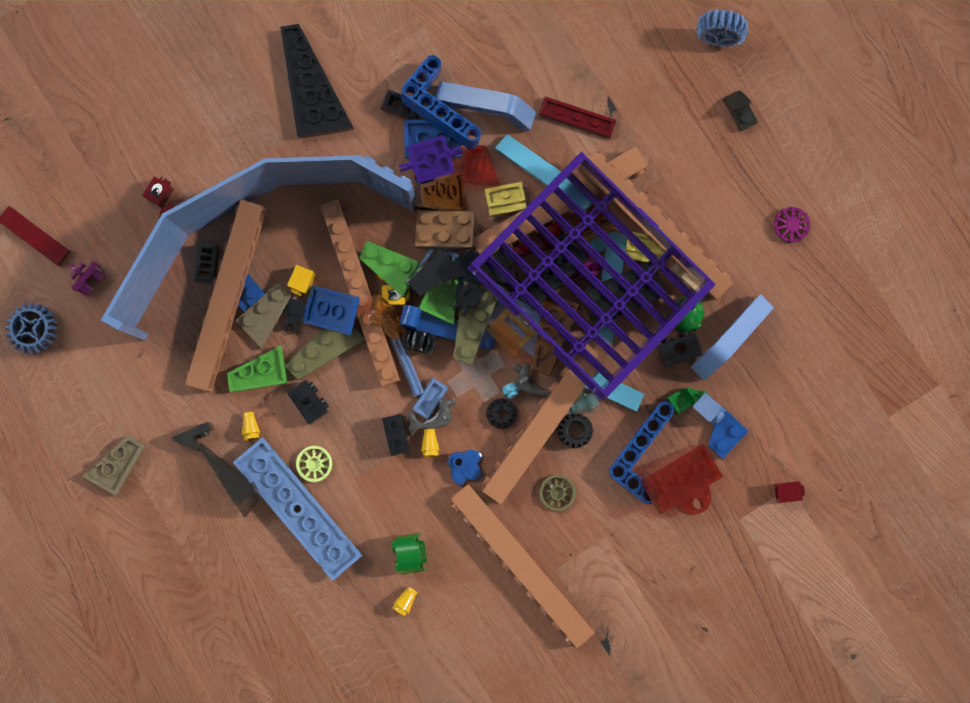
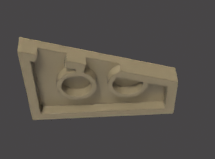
M278 282L236 320L261 349H263L266 340L274 330L277 321L282 316L292 296Z
M127 436L82 477L117 496L146 445L131 436Z

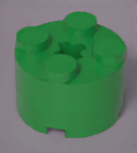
M420 532L397 536L395 541H392L393 553L396 552L397 560H395L396 572L406 575L427 571V567H424V563L427 562L424 540H419V536H422Z

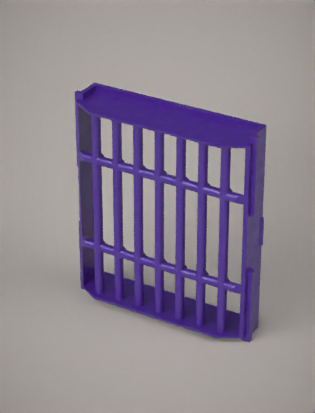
M582 151L467 268L513 315H519L553 348V354L600 400L608 397L716 285ZM580 164L609 191L602 201L572 173ZM566 178L595 206L588 215L559 187ZM552 192L582 220L575 228L545 200ZM614 198L667 249L660 258L607 208ZM539 206L568 233L562 242L532 215ZM600 213L613 223L653 263L646 272L593 221ZM525 220L534 226L555 247L548 256L518 228ZM587 226L640 277L633 285L619 274L580 235ZM512 233L542 261L534 270L505 242ZM573 240L627 291L620 299H617L567 249ZM498 247L528 275L521 283L491 256ZM560 254L613 304L606 313L553 262ZM672 255L702 283L693 292L665 265ZM485 261L515 289L509 296L479 268ZM547 267L600 319L593 327L540 277V274ZM658 270L687 297L680 305L652 279V276ZM533 281L586 332L579 341L526 290ZM645 283L673 310L666 319L638 292ZM520 295L573 346L568 353L514 302ZM632 297L660 324L653 333L625 306ZM618 311L647 338L640 346L611 320ZM605 325L634 352L627 360L622 358L598 334ZM591 339L620 365L613 375L585 348V345ZM578 352L607 380L602 387L573 360Z

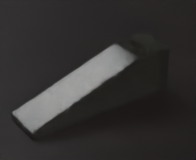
M202 443L198 444L242 516L246 517L259 501V497L256 494L259 492L254 482L249 483L244 475Z

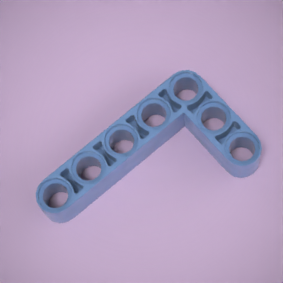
M439 82L435 98L447 106L503 116L515 127L526 131L531 130L536 111L521 98L503 92Z
M761 294L758 295L714 345L700 356L690 368L699 377L706 380L733 355L773 310L774 306Z

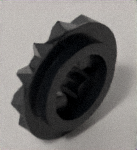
M499 398L489 404L486 416L492 426L498 429H505L515 422L517 410L510 400ZM500 405H502L504 411L510 412V414L504 415L503 422H501L499 415H493V413L500 410Z

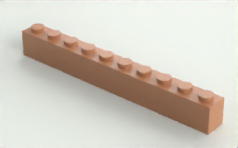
M637 147L607 162L610 166L614 165L620 170L621 173L619 175L623 179H630L633 176L636 179L645 174L644 170L647 168V164ZM584 176L579 178L596 197L600 195L605 197ZM555 193L550 194L545 199L562 217L566 214H569V216L575 214ZM541 206L532 213L544 227L556 222ZM522 211L474 237L473 248L481 254ZM527 220L518 227L528 238L534 232L536 234L540 233ZM513 233L505 240L511 248L518 241L520 244L522 243Z
M591 152L588 158L638 208H641L659 226L658 228L716 284L707 294L713 300H718L733 284L730 281L731 276L724 270L720 271L716 267L717 263L712 258L708 257L707 259L702 254L704 251L697 244L693 245L689 242L690 237L683 231L679 232L675 228L676 224L670 218L665 219L661 215V209L655 204L652 206L647 201L648 197L640 191L638 193L633 188L635 185L628 178L623 179L619 175L621 173L620 170L614 165L610 166L605 161L606 157L601 152ZM581 164L576 168L604 196L609 193ZM616 198L611 201L663 252L667 250ZM673 255L670 257V259L674 263H677L685 272L689 273L699 284H702Z
M338 199L321 204L320 207L350 295L360 297L356 313L381 386L386 387L401 382L341 204Z
M240 200V203L236 205V217L229 228V240L224 244V257L220 259L218 264V277H215L212 287L214 290L207 301L208 310L203 315L201 321L203 325L202 330L196 337L197 346L196 350L191 354L190 361L192 363L190 369L185 374V385L205 391L213 390L267 208L262 205Z
M593 339L585 345V348L602 364L608 354ZM579 352L573 358L592 378L597 370ZM566 366L559 374L562 376L559 381H554L548 389L550 394L547 398L543 397L538 403L539 409L535 414L532 412L526 420L528 424L525 429L521 428L517 432L515 443L513 445L509 444L505 449V457L502 461L498 460L492 468L494 470L493 474L490 477L487 475L481 483L483 486L481 490L500 504L506 499L586 386Z
M469 484L451 498L453 502L450 505L457 513L461 511L464 514L465 518L463 520L470 528L472 526L475 527L478 531L476 535L482 542L487 541L490 545L488 550L494 557L499 556L503 560L500 564L507 572L511 570L515 574L513 578L520 587L523 585L528 590L526 592L527 596L533 602L537 600L541 605L539 610L545 617L549 615L554 620L551 624L558 632L562 630L565 633L564 639L571 647L575 645L576 648H579L595 634Z

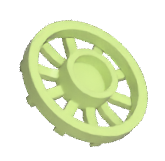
M309 446L299 453L296 460V468L303 479L310 482H318L330 474L332 458L326 449L319 446ZM312 449V457L307 453L308 450ZM315 449L321 450V452H320V454L318 455V457L316 456V450H315ZM325 453L327 458L321 460V456ZM305 454L308 460L301 459L302 455ZM329 460V466L322 464V462ZM300 462L306 463V466L300 468ZM321 467L328 469L326 474L321 470ZM308 468L307 474L304 475L301 471ZM311 471L314 473V479L308 478ZM316 471H319L322 477L317 479Z

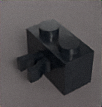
M305 380L287 392V394L308 425H312L329 413L327 408L330 406L324 398H319L316 393L319 391L316 385Z

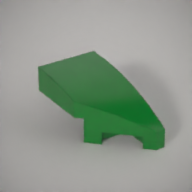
M690 387L681 388L666 398V401L673 405L674 413L677 415L696 403L704 393L708 394V392L694 390Z

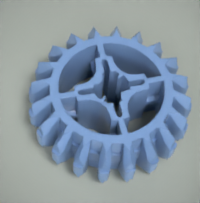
M716 9L715 11L709 10L708 13L705 12L702 16H699L696 30L698 38L702 42H706L707 45L711 44L713 47L728 48L729 46L735 47L736 44L740 45L745 41L748 34L747 19L743 15H739L738 12Z
M32 302L28 306L23 303L21 306L22 310L19 307H15L16 314L10 312L9 315L12 319H6V322L10 323V325L4 327L5 330L10 331L5 335L7 338H11L9 344H15L14 349H20L21 353L28 351L29 354H33L34 350L36 353H41V348L47 350L48 346L46 343L52 345L53 341L50 338L57 337L56 334H53V330H58V327L53 326L57 320L51 319L54 314L52 312L48 313L49 308H42V305L39 303L36 306ZM37 313L41 318L31 321L26 315ZM21 321L22 328L18 331V325ZM30 325H33V327H32L33 332H30V331H29V330L31 329V328H30ZM45 325V331L42 336L41 328ZM31 336L37 342L26 344L21 339Z

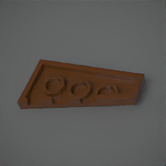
M463 174L414 186L416 206L446 211H466Z
M548 297L542 306L570 332L574 320L551 297ZM564 299L578 313L580 305ZM541 316L539 326L563 349L566 339ZM538 334L532 369L551 377L558 358L553 354V348Z

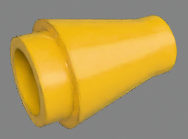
M254 412L243 413L242 437H244V441L260 439L259 435L261 432Z
M425 429L421 453H423L424 458L438 457L440 449L435 429Z
M407 587L393 602L392 609L405 617L407 613L409 614L418 592Z

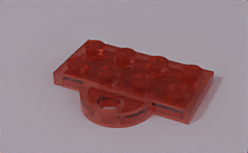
M703 443L640 482L660 515L676 506L680 512L692 516L704 512L709 507L711 502L709 485L722 478L723 475ZM694 499L699 500L701 504L700 509H696L693 506Z

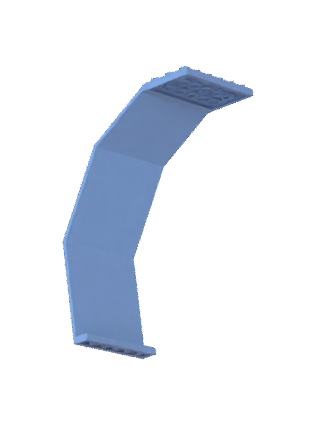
M360 155L264 158L162 213L101 321L119 331L146 340L149 334L136 326L187 237L235 211L236 205L240 203V200L252 202L281 185L361 183L415 212L418 206L415 205V192L411 184L412 181L403 175L399 178L387 166L383 165L381 168L375 164L376 161L368 156H365V158Z

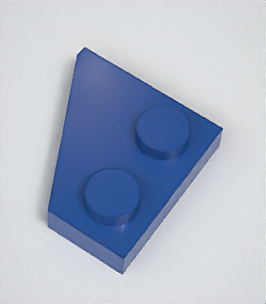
M727 410L724 412L723 419L718 423H714L713 432L708 443V447L721 459H724L749 432Z

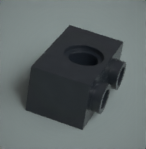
M690 332L679 334V338L672 340L671 337L666 338L657 346L664 368L703 355L696 333L690 335ZM676 344L683 346L684 351L682 354L675 352L674 346Z
M402 414L382 418L390 455L396 456L411 452Z

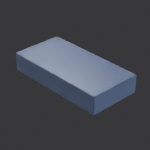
M432 378L412 410L429 420L439 404V398H443L449 388Z

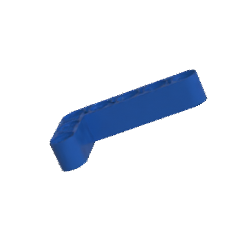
M430 55L403 85L401 101L464 147L474 149L480 141V129L427 92L428 88L438 78L441 70L440 58ZM418 79H423L425 82H419ZM410 92V93H413L414 95L409 96V95H407L406 93ZM423 103H427L429 106L426 107V106H423L422 104H423ZM437 114H443L445 117H438ZM452 125H458L460 128H454ZM472 135L475 139H470L468 136Z
M404 305L399 323L402 328L428 332L435 337L456 342L458 321L454 320V325L422 312L421 308ZM486 328L479 348L493 350L497 331Z
M661 402L653 409L608 469L609 476L645 504L656 502L658 493L655 488L631 471V469L672 417L674 408L669 402ZM662 405L667 406L669 409L667 416L660 414L659 409ZM651 420L657 423L655 431L648 429V423ZM638 436H643L646 439V443L642 447L636 443ZM627 451L634 453V459L631 462L626 461L624 458ZM616 466L621 467L623 470L620 477L613 475V468ZM631 478H635L638 481V486L635 489H631L628 486V481ZM646 490L653 492V498L650 501L644 499L643 495Z

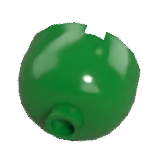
M687 297L679 300L677 304L680 305ZM700 301L674 327L676 331L689 332L700 328L704 318V307Z

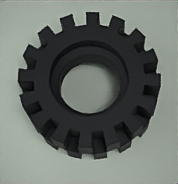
M569 414L561 420L558 426L560 440L570 448L585 446L593 436L592 423L583 414ZM573 423H578L583 428V434L579 438H572L568 433V428Z

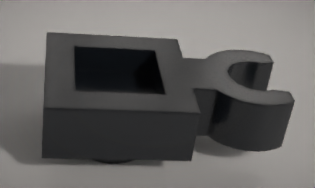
M469 281L458 295V298L462 301L456 303L452 310L455 312L457 308H463L460 316L464 318L468 312L467 308L470 306L474 309L485 295V292Z
M290 298L284 314L289 319L283 324V330L286 331L288 325H293L292 333H297V321H303L307 303Z

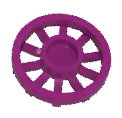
M788 207L781 210L775 217L774 230L783 241L795 243L805 238L808 234L810 220L804 210L797 207ZM792 210L791 217H789L786 211ZM795 211L800 213L796 218L794 217ZM781 214H784L787 219L784 220L779 217ZM803 215L805 220L799 221L798 219ZM778 221L783 222L784 225H782V226H777V225H778ZM806 223V228L800 226V224ZM784 228L786 231L781 234L779 229ZM798 229L804 230L805 233L801 235ZM788 232L790 233V239L784 237ZM794 232L797 233L799 238L793 239Z

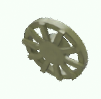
M552 475L541 484L540 499L547 508L561 511L570 507L574 502L576 490L569 478L563 475ZM554 478L555 486H553L549 482V480ZM557 478L563 479L560 485H558ZM565 481H567L570 485L563 488ZM546 483L551 487L550 490L543 489ZM572 488V494L565 493L566 490ZM543 492L550 493V495L543 498ZM569 496L572 498L570 502H568L564 497ZM552 498V501L548 505L545 502V500ZM555 500H557L558 508L552 507ZM560 500H563L567 505L561 507Z

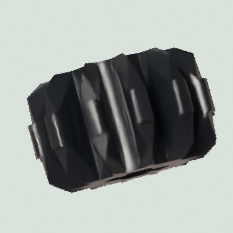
M409 329L406 330L403 337V347L410 351L430 354L433 352V348H435L436 337L428 332Z

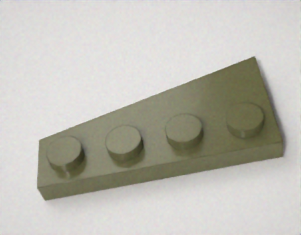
M464 279L463 289L468 284V280ZM475 283L473 284L484 291L485 295L474 309L470 306L467 308L468 312L464 318L460 316L463 312V308L460 307L454 359L470 365L473 363L498 300L486 287Z

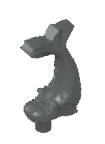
M516 363L513 370L519 373L516 384L522 392L533 396H548L550 394V391L544 390L533 383L529 374L530 364L521 366Z
M445 397L439 398L440 408L438 413L424 423L420 422L412 411H409L408 419L411 422L409 426L411 435L413 436L418 429H438L448 425L453 416L450 407L456 405L454 398L447 401Z

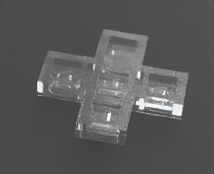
M495 349L481 359H478L475 355L472 365L455 359L463 371L447 382L457 397H460L474 387L485 403L500 393V390L490 376L504 367L505 364Z

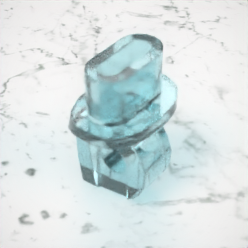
M593 392L590 394L584 393L580 398L581 401L572 405L569 412L573 414L582 409H585L587 412H593V409L600 406Z

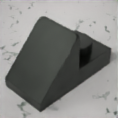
M741 90L723 98L740 132L758 123L749 106L751 100Z
M206 422L172 437V439L184 446L202 451L196 437L201 439L209 436V431L214 429L211 422Z

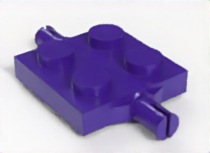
M444 135L407 146L410 162L399 164V168H402L400 169L401 173L412 169L416 174L418 183L455 172L452 158L453 156L463 154L462 147L450 149L446 144Z

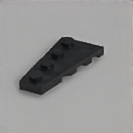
M562 231L558 240L562 242L567 235ZM573 241L568 245L567 249L583 265L589 260V257ZM552 246L548 255L555 249L554 246ZM562 254L553 261L569 278L578 271ZM548 267L540 274V277L554 291L564 284ZM534 281L526 289L540 304L550 297ZM520 295V298L534 311L535 309Z

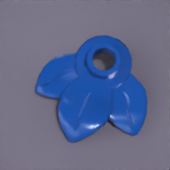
M467 450L464 453H452L448 458V465L452 469L451 477L453 481L462 486L466 478L469 480L480 479L482 473L477 463L483 458V455L475 450ZM460 458L461 463L456 465L455 460Z

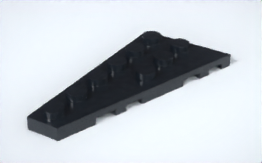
M300 25L281 26L297 137L305 138L354 130Z

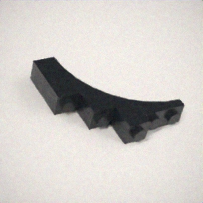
M498 247L491 256L521 283L517 278V272L512 267L508 268L513 261ZM465 249L452 262L453 258L448 252L437 250L404 283L416 296L421 297L431 288L444 281L458 277L474 276L467 268L480 253L475 249ZM486 261L479 267L492 280L503 284L512 291L515 290Z

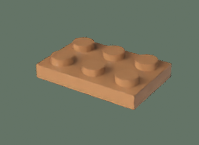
M417 210L415 248L473 250L475 212Z

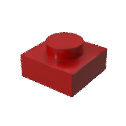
M557 222L547 227L555 237L560 235L559 231H561L562 227Z

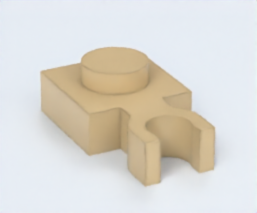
M677 263L670 269L692 291L700 285Z

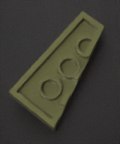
M354 326L351 335L323 328L285 367L300 380L366 339Z

